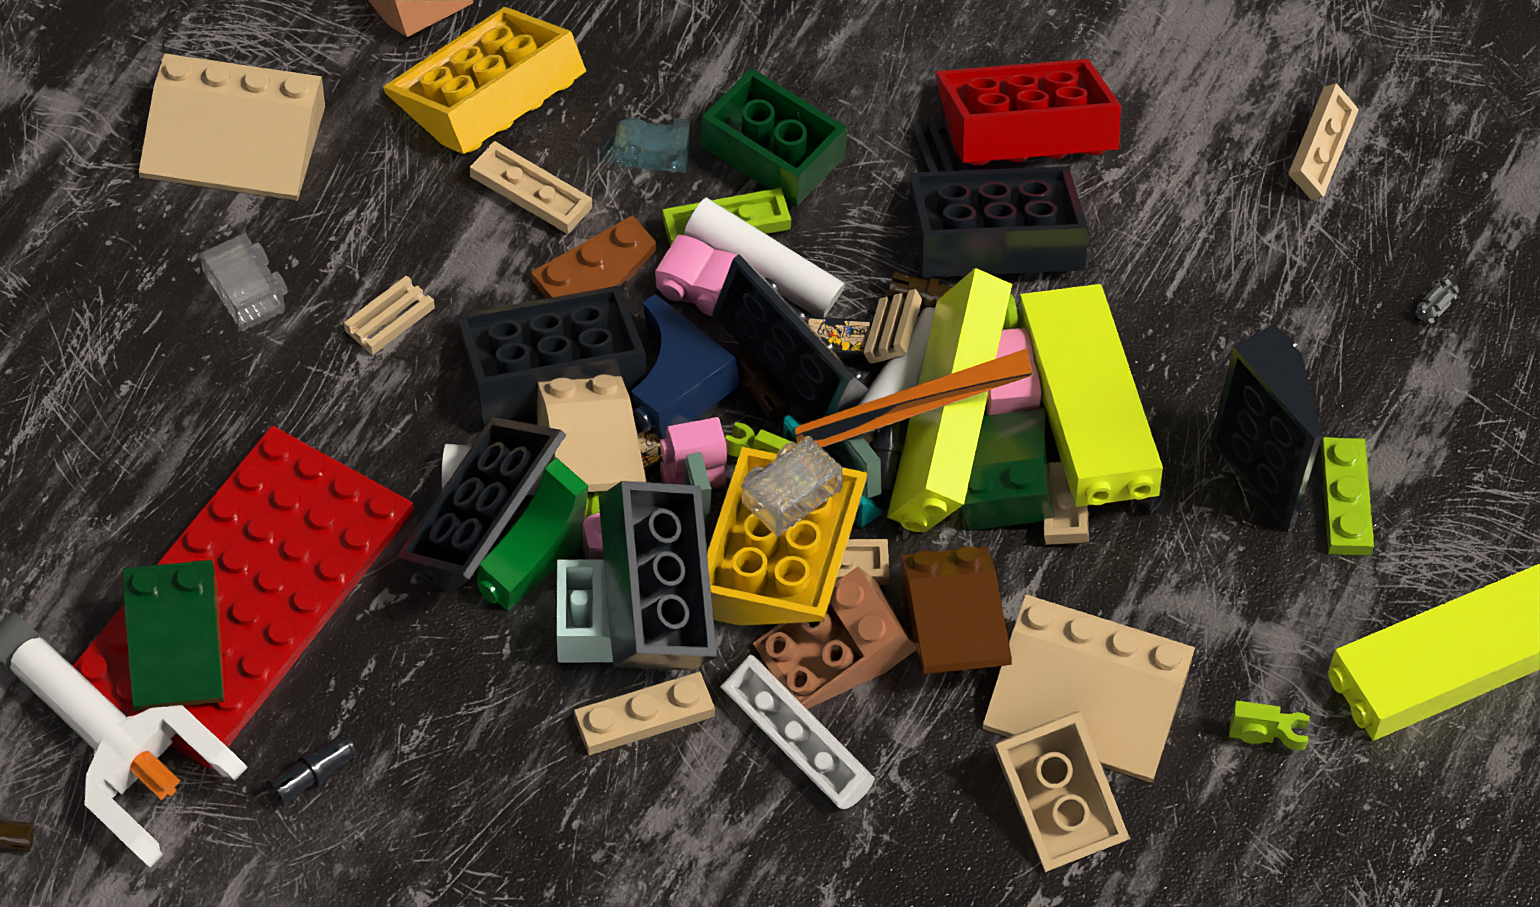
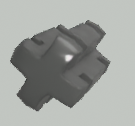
M1449 279L1440 280L1439 283L1441 285H1435L1423 298L1424 302L1417 304L1415 314L1418 319H1422L1426 324L1434 323V318H1438L1452 304L1450 301L1457 298L1459 288Z

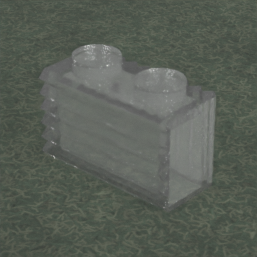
M243 233L200 253L204 275L240 331H246L248 327L253 328L255 324L260 325L262 321H268L270 317L275 318L277 314H283L285 311L283 296L288 293L287 287L279 272L276 271L271 274L269 268H267L266 265L269 264L260 243L252 244L246 233Z
M806 436L797 444L790 442L783 446L778 452L776 459L766 467L757 466L748 472L741 484L742 504L773 534L781 536L789 527H793L796 522H800L803 517H807L809 512H813L816 507H820L823 502H827L829 497H833L836 492L841 491L843 488L842 467L839 463L835 462L834 458L829 456L828 452H824L823 448L819 447L817 442L812 440L811 436Z

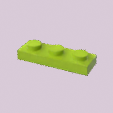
M781 188L711 200L765 234L791 229V217ZM700 203L663 209L662 219L670 247L677 235H684L686 225Z
M1323 437L1320 448L1328 554L1371 556L1374 549L1365 439Z

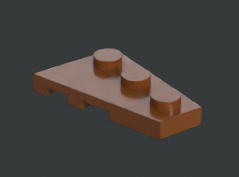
M632 215L531 272V280L546 299L621 286L623 283H627L656 252V242Z

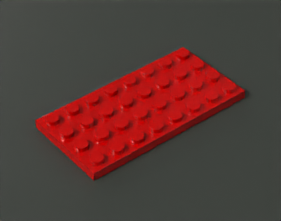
M272 425L158 562L157 565L213 560L219 594L224 702L183 707L226 747H229L413 514V502ZM124 604L73 667L128 717L135 716L146 710L134 711ZM177 733L170 739L173 742L170 745L172 748L209 769L212 768Z

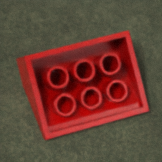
M1089 59L936 71V82L953 145L963 163L985 165L991 160L1002 159L1022 162L1029 157L1037 156L1058 159L1072 153L1084 152L1088 155H1101L1106 150L1119 149L1121 104Z

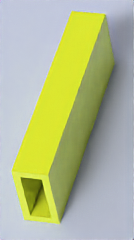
M975 268L937 300L918 385L996 359L1012 287L1011 283ZM989 391L910 417L887 518L901 523L909 531L925 533L964 505Z
M1102 284L1020 294L1018 324L1020 328H1028L1034 362L1040 380L1041 398L1075 507L1102 505L1132 499L1141 500L1159 496L1163 466Z
M1540 564L1335 649L1328 670L1329 680L1336 692L1344 695L1351 706V714L1355 723L1360 728H1365L1372 741L1540 670Z

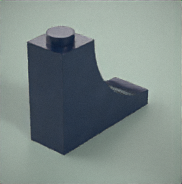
M654 294L642 302L647 330L660 344V353L651 372L638 386L631 390L635 408L633 416L637 424L643 430H651L660 439L667 438L668 426L691 422L740 387L736 357Z

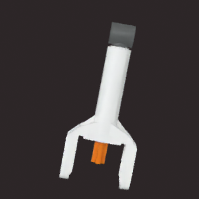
M15 611L0 624V661L94 749V758L86 774L85 806L151 868L163 855L160 851L159 843L112 798L118 792L122 795L137 778L161 800L167 795L171 797L177 791L174 787L180 780L157 759L173 743L170 739L176 733L223 777H230L235 781L248 767L182 705L150 708L135 716L126 717L51 645L42 639Z

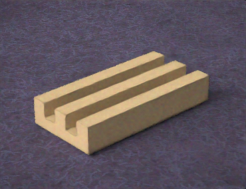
M405 276L344 322L345 331L370 354L374 355L435 308L434 299L429 295L425 297L423 290L418 285L414 287L412 280ZM413 302L417 303L415 306H413L411 309H409L407 312H405L403 315L397 318V314H399ZM383 325L387 326L371 339L368 338V336H370Z
M916 289L908 291L906 299L902 293L895 294L892 302L887 297L879 299L863 353L870 364L907 355L922 298Z

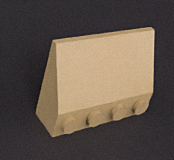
M164 54L154 84L139 167V177L298 201L325 109L322 76Z
M1026 595L1009 641L1012 665L1001 666L982 729L1011 737L1072 712L1080 711L1103 768L1153 783L1189 673L1195 647Z

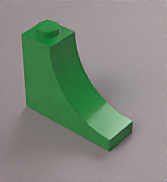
M557 457L544 468L540 485L520 519L478 566L477 584L480 592L488 601L492 603L498 602L507 611L557 568V560H566L581 547L588 485Z

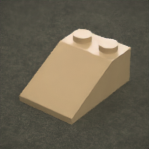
M598 375L589 379L571 380L568 378H557L549 382H538L537 425L560 429L566 434V437L549 460V463L557 457L588 485V492L607 491L620 481L646 482L631 401L621 376Z
M1080 711L1072 712L992 744L1045 872L1130 839Z

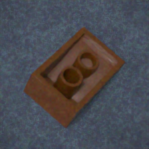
M967 546L958 550L920 551L916 554L901 555L902 601L924 674L1012 665V656L996 571L988 547L977 548Z

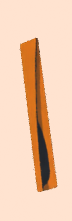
M1023 349L797 426L795 433L799 454H804L1031 377L1033 373L1028 350Z

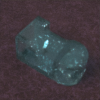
M635 118L622 120L616 128L612 152L613 157L618 162L629 166L685 173L690 146V120L674 118L673 125L646 123Z

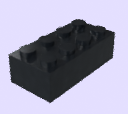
M620 481L598 497L613 668L693 671L717 657L701 486Z

